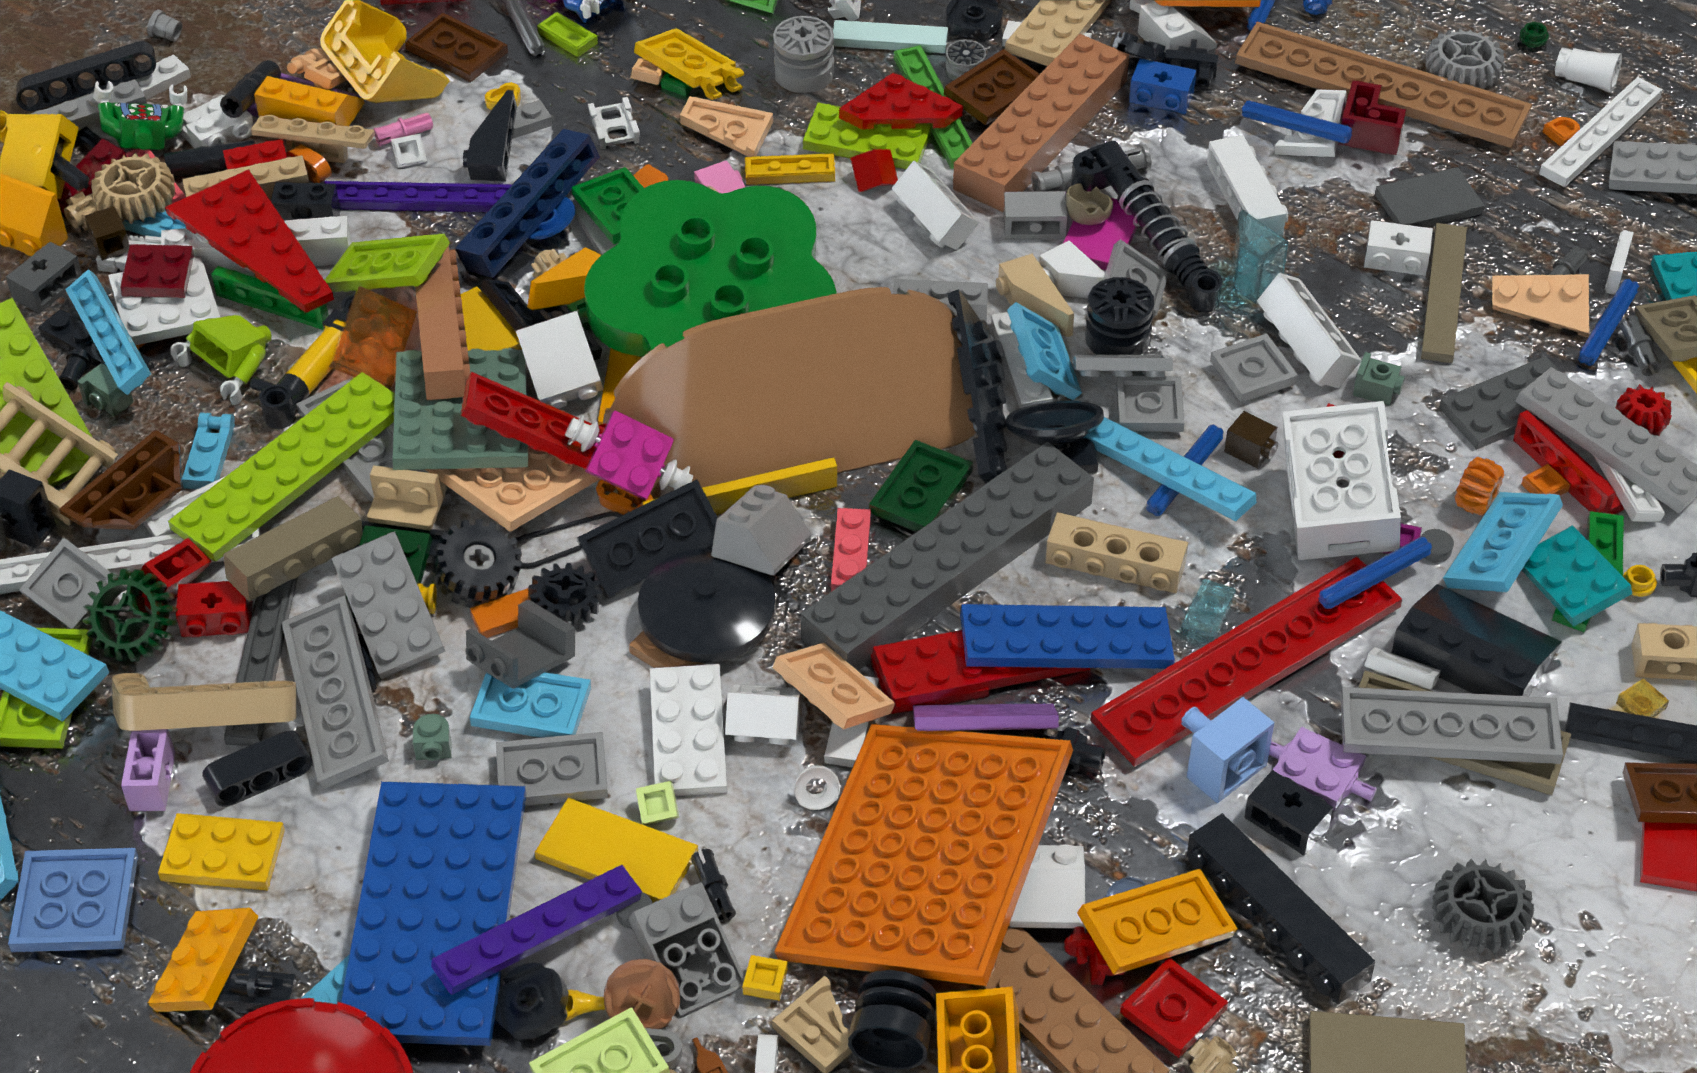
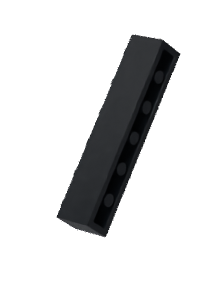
M1223 813L1189 835L1186 856L1191 865L1196 870L1201 869L1213 882L1216 890L1222 895H1227L1237 905L1242 916L1252 920L1262 930L1265 938L1271 944L1277 945L1288 956L1291 964L1296 969L1303 970L1314 981L1316 988L1321 994L1329 996L1339 1005L1371 982L1376 961Z

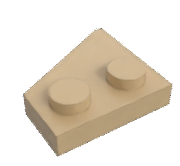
M823 976L772 1020V1028L822 1073H829L852 1053L848 1047L849 1031L844 1026L841 1010L834 1000L831 984L826 976Z

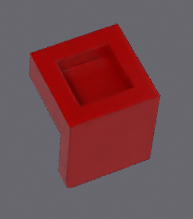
M873 149L850 158L859 192H865L879 186H893L898 181L891 149Z

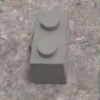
M1065 191L1004 192L1003 219L1005 239H1065L1067 225Z

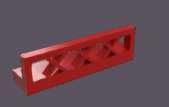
M1528 410L1519 414L1513 441L1541 467L1549 464L1570 484L1568 492L1589 512L1615 515L1625 510L1611 484L1541 419L1537 420Z

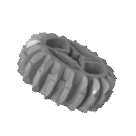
M1460 28L1457 32L1447 30L1446 34H1438L1437 39H1432L1425 57L1426 72L1447 78L1449 81H1457L1460 84H1467L1481 89H1492L1493 84L1498 83L1504 70V50L1500 48L1499 42H1493L1492 36L1484 37L1482 32L1474 33L1471 29L1469 31H1462Z

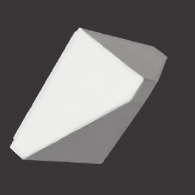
M421 134L391 139V147L398 168L427 163Z

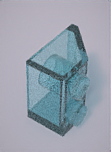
M1244 210L1239 212L1234 246V288L1241 295L1246 296L1257 304L1259 297L1278 273L1284 274L1288 241Z

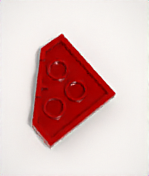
M891 73L840 107L839 119L862 130L874 129V124H891V129H913L916 123H932L933 128H945L962 116L963 105L952 101L948 97L939 95L925 86L918 85L902 75Z

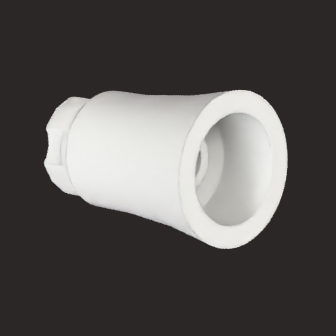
M1561 48L1556 61L1555 76L1566 77V80L1593 86L1612 94L1620 73L1622 53H1601L1573 48V50Z

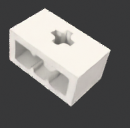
M1371 220L1364 268L1426 276L1433 228Z

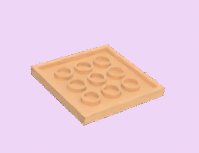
M529 446L528 467L425 469L429 473L438 474L439 480L509 532L600 480V478L585 472L586 469L575 464H566L556 456L544 451H536Z

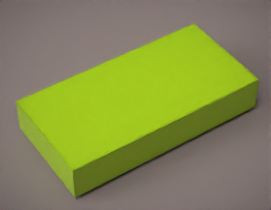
M558 12L537 25V31L541 36L577 57L598 44L596 34Z

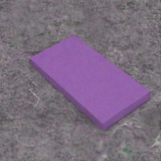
M1053 703L913 705V720L917 731L1057 729L1059 727V715Z

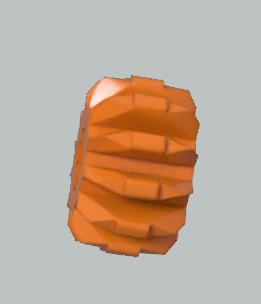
M1476 457L1470 461L1456 489L1455 502L1457 506L1464 508V511L1472 514L1476 513L1481 516L1485 514L1499 494L1503 483L1504 470L1502 466L1495 464V461L1487 458Z

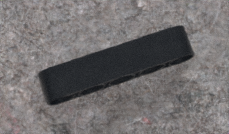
M139 41L25 76L16 85L17 104L23 110L36 111L94 92L97 81L99 88L104 90L107 89L108 81L113 86H116L123 82L146 77L152 74L156 68L154 48L148 42ZM139 55H146L150 58L143 63L135 60ZM111 64H119L121 69L110 71L107 67ZM87 72L91 73L93 77L89 80H84L79 75ZM55 81H60L65 86L57 89L52 87L51 84ZM26 90H33L37 94L34 97H26L22 93Z

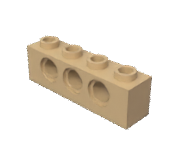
M1057 512L1047 540L1045 563L1095 576L1120 580L1125 583L1146 586L1159 591L1177 593L1186 564L1188 542Z
M1638 623L1631 644L1635 677L1697 681V626Z

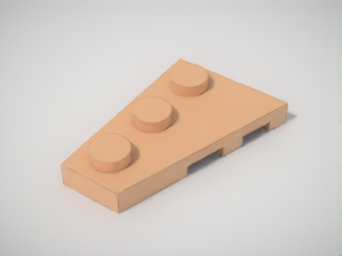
M1589 274L1492 276V309L1527 320L1535 319L1550 324L1549 326L1569 329L1578 332V335L1589 337Z

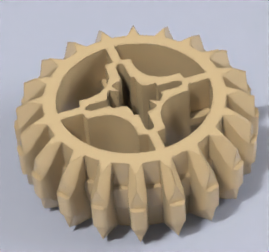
M135 153L132 157L126 158L123 155V158L120 160L112 159L110 165L103 164L102 170L95 172V178L91 181L93 202L96 203L97 209L100 211L114 206L121 221L128 220L130 224L134 220L144 222V218H155L157 212H165V206L172 204V198L175 196L174 177L166 163L160 162L158 157L151 159L148 154L138 157Z

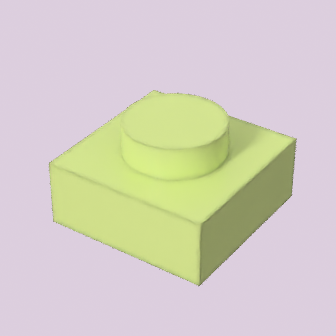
M671 781L636 788L643 825L679 818L674 787Z

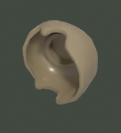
M1077 183L1069 187L1066 192V209L1073 221L1083 225H1096L1110 217L1113 201L1108 195L1101 193L1097 187L1091 192H1086L1082 184Z

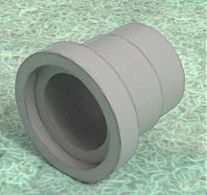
M157 9L149 20L147 34L153 38L161 37L175 42L181 34L182 22L167 16L164 11Z

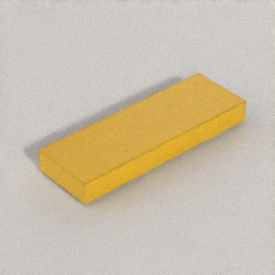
M834 154L745 157L746 185L835 181Z

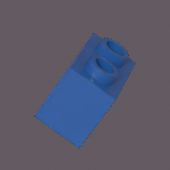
M1140 58L1131 79L1129 103L1186 114L1194 93L1196 70Z

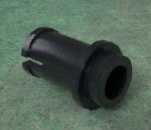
M76 348L67 354V363L59 376V380L65 389H77V381L81 379L84 371L90 368L91 356L87 351Z

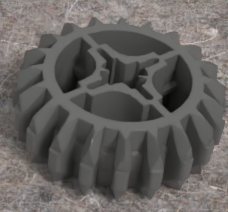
M1470 859L1466 863V867L1457 862L1452 871L1446 870L1441 880L1435 885V894L1431 901L1432 909H1434V921L1440 923V933H1450L1451 943L1458 940L1463 942L1464 951L1470 946L1477 947L1479 955L1485 948H1489L1494 955L1500 950V946L1509 951L1513 947L1514 942L1520 943L1527 930H1530L1531 918L1534 914V904L1531 903L1533 899L1532 892L1525 890V880H1515V870L1507 873L1502 871L1501 862L1495 867L1489 866L1486 859L1481 865H1477ZM1469 891V893L1463 894L1462 898H1455L1459 894ZM1511 914L1510 917L1503 921H1496L1497 919H1502L1503 915Z

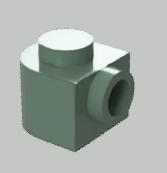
M427 714L415 722L413 727V747L416 760L435 761L452 758L449 724L443 716Z

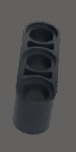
M284 731L211 762L204 768L202 777L216 804L221 807H228L300 777L311 768L313 760L298 733L295 731Z

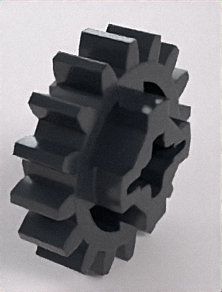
M555 563L553 564L552 571L542 568L541 576L533 575L532 584L528 586V599L565 622L571 621L574 627L578 626V619L589 622L590 613L598 614L599 605H602L603 591H601V581L595 580L594 572L584 574V566L582 565L576 570L572 569L571 563H567L565 568H560Z

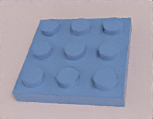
M136 848L25 851L8 942L11 952L124 949L138 860Z

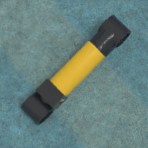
M354 293L344 298L341 303L342 311L334 309L324 320V331L277 384L258 377L251 379L250 387L261 392L259 400L267 426L274 429H283L293 424L296 419V404L305 400L346 353L354 355L365 342V336L375 331L376 318L373 301L368 295Z

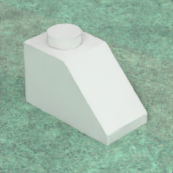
M1067 241L1040 255V265L1062 296L1088 299L1092 287L1104 279L1105 272L1071 241Z

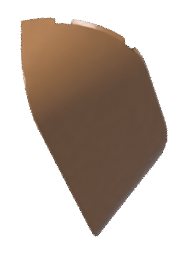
M888 287L846 291L726 317L690 328L683 332L684 339L668 348L664 343H661L643 356L625 374L614 390L615 400L611 408H606L603 423L608 422L612 412L616 410L673 438L674 441L664 461V465L666 466L667 463L676 459L677 468L683 470L690 466L689 474L693 475L692 481L697 479L702 488L828 458L835 459L837 473L901 459L915 439L942 450L961 444L976 434L967 409L973 407L971 394L966 395L964 393L957 348L962 346L952 324V318L957 317V315L947 305L927 294L914 290H908L905 295L891 294ZM657 477L650 493L653 499H656L674 491V488L667 486L661 490L660 477Z

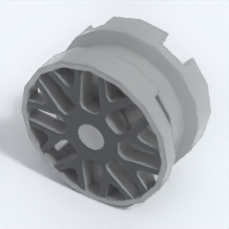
M959 40L950 44L946 49V74L948 77L955 80L985 61L986 49L984 46L973 40Z

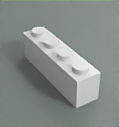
M1244 135L1209 141L1207 165L1248 242L1283 236L1285 223L1288 222V211L1285 205H1281L1275 186L1270 185L1264 166L1259 165L1253 146H1249Z
M1278 273L1257 300L1264 310V317L1280 331L1278 333L1279 337L1294 350V357L1306 366L1310 372L1309 377L1319 386L1327 385L1339 388L1362 361L1302 281L1299 278Z

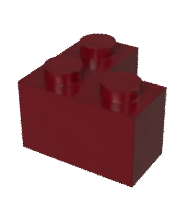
M1352 80L1341 122L1342 125L1352 128V137L1348 143L1338 142V145L1397 155L1406 109L1380 105L1379 99L1382 85Z

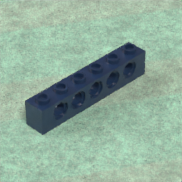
M562 129L455 247L466 271L492 278L499 272L571 191V187L575 186L600 158L589 134Z

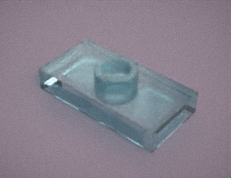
M1204 579L1181 626L1180 634L1205 643L1215 640L1235 598L1236 589Z

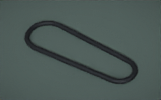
M613 511L604 512L517 537L516 540L520 542L528 538L610 516L620 517L622 514ZM578 545L536 562H522L521 567H536L577 552L581 548Z

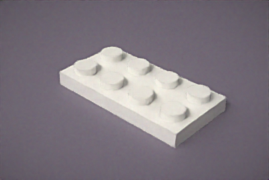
M720 664L650 668L655 784L671 781L675 796L727 793Z

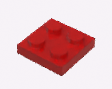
M1168 958L1121 1004L1120 1014L1180 1058L1227 1010L1228 1001L1171 958Z

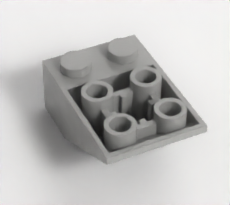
M702 882L638 909L627 918L645 958L663 964L672 971L679 983L680 1005L678 1010H676L679 1016L742 988L745 977Z

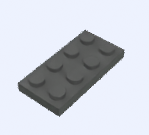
M1544 356L1442 398L1439 408L1477 450L1515 434L1519 414L1527 410L1515 402L1519 393L1550 367L1557 371L1560 370ZM1531 413L1537 420L1540 419L1539 417Z

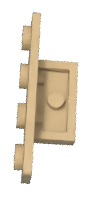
M274 115L260 116L252 126L251 134L286 139L287 152L302 144L322 155L326 161L345 163L348 159L347 147L367 148L375 135V130L365 129L358 125L348 127L335 125L332 122L315 123L307 122L300 118L290 120L278 118Z

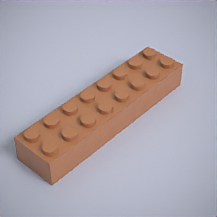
M1079 33L954 162L953 190L1003 212L1004 192H1023L1032 183V172L1038 171L1041 173L1127 82L1129 54Z

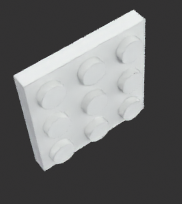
M202 256L193 258L185 298L122 296L120 286L124 271L108 275L119 317L135 345L187 335L192 332L195 321L220 317Z

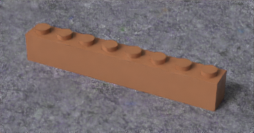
M448 246L443 253L442 259L435 264L428 274L427 280L423 284L415 286L427 400L464 397L465 384L470 375L455 249L449 250Z

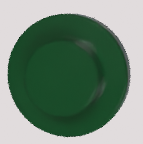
M1539 22L1527 23L1521 29L1519 35L1520 41L1530 48L1544 46L1549 38L1546 26Z

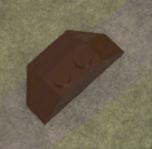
M154 430L60 507V514L85 528L135 530L182 490L179 443Z

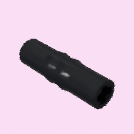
M271 60L262 61L250 73L244 75L236 83L235 87L221 99L220 107L223 113L230 118L240 117L256 103L254 94L267 76L281 78L279 66Z
M252 139L164 153V159L174 178L194 174H208L213 171L221 172L227 170L223 150L254 145L255 141Z

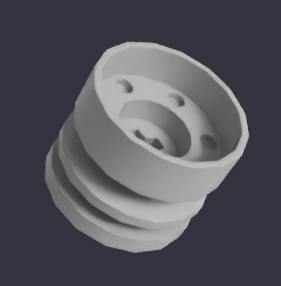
M796 16L786 19L776 26L773 33L774 75L779 85L791 92L811 93L821 90L830 84L834 76V34L828 23L817 17Z

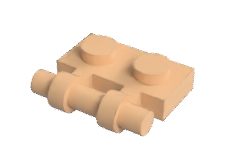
M322 48L310 49L304 55L292 58L287 65L289 73L301 74L305 72L304 78L312 81L316 87L329 90L347 81Z

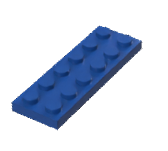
M961 605L960 618L966 666L1166 669L1173 665L1175 661L1166 607Z

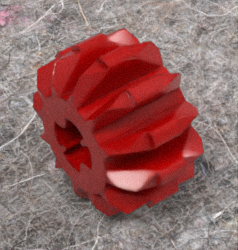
M1640 384L1636 389L1628 387L1623 395H1620L1615 406L1623 416L1638 426L1647 429L1651 435L1660 436L1661 432L1666 429L1672 417V401L1665 398V392H1655L1653 386L1650 389H1644Z

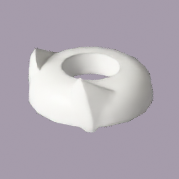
M814 765L805 768L799 773L794 783V793L799 805L810 810H821L838 800L840 783L837 775L831 769L825 766ZM813 778H822L826 781V786L822 792L812 794L806 790L807 783Z

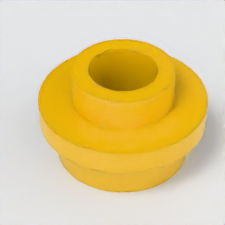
M1634 565L1624 572L1623 577L1631 584V595L1645 597L1655 591L1657 580L1653 570L1649 567Z

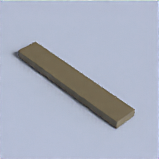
M1436 223L1421 359L1453 363L1467 227Z

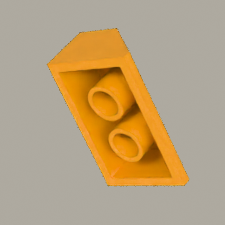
M270 76L265 78L254 94L259 117L274 115L282 119L292 120L300 118L307 122H332L335 125L348 127L365 104L363 98Z
M0 173V244L4 247L24 252L28 256L34 255L49 242L61 246L68 239L56 193Z

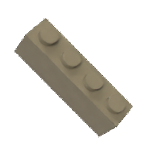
M336 496L224 553L226 579L248 601H251L360 544L362 538V518L339 496Z

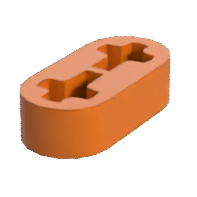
M300 144L286 153L287 158L303 156L308 179L311 182L321 183L331 177V168L326 159L310 148Z
M602 479L596 485L600 504L622 515L642 506L640 505L642 502L653 499L651 493L648 499L644 500Z

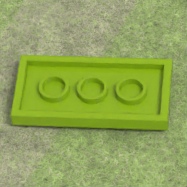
M817 103L803 138L804 150L834 154V156L851 158L873 149H891L895 167L907 169L913 161L921 163L931 135L932 124L916 123L913 129H891V124H874V129L862 130L839 119V106Z
M445 234L352 242L328 274L325 281L332 292L419 286L427 280L430 271L442 259L443 253L450 242Z
M36 628L89 655L93 638H89L86 635L89 630ZM3 691L0 701V746L63 749L73 711L64 721H61Z

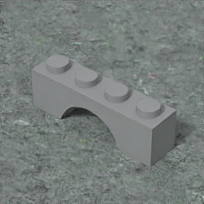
M135 79L113 86L110 103L147 104L145 95ZM93 93L44 110L35 111L32 114H62L78 126L79 131L87 125L100 122L98 104L100 102H97L93 97Z

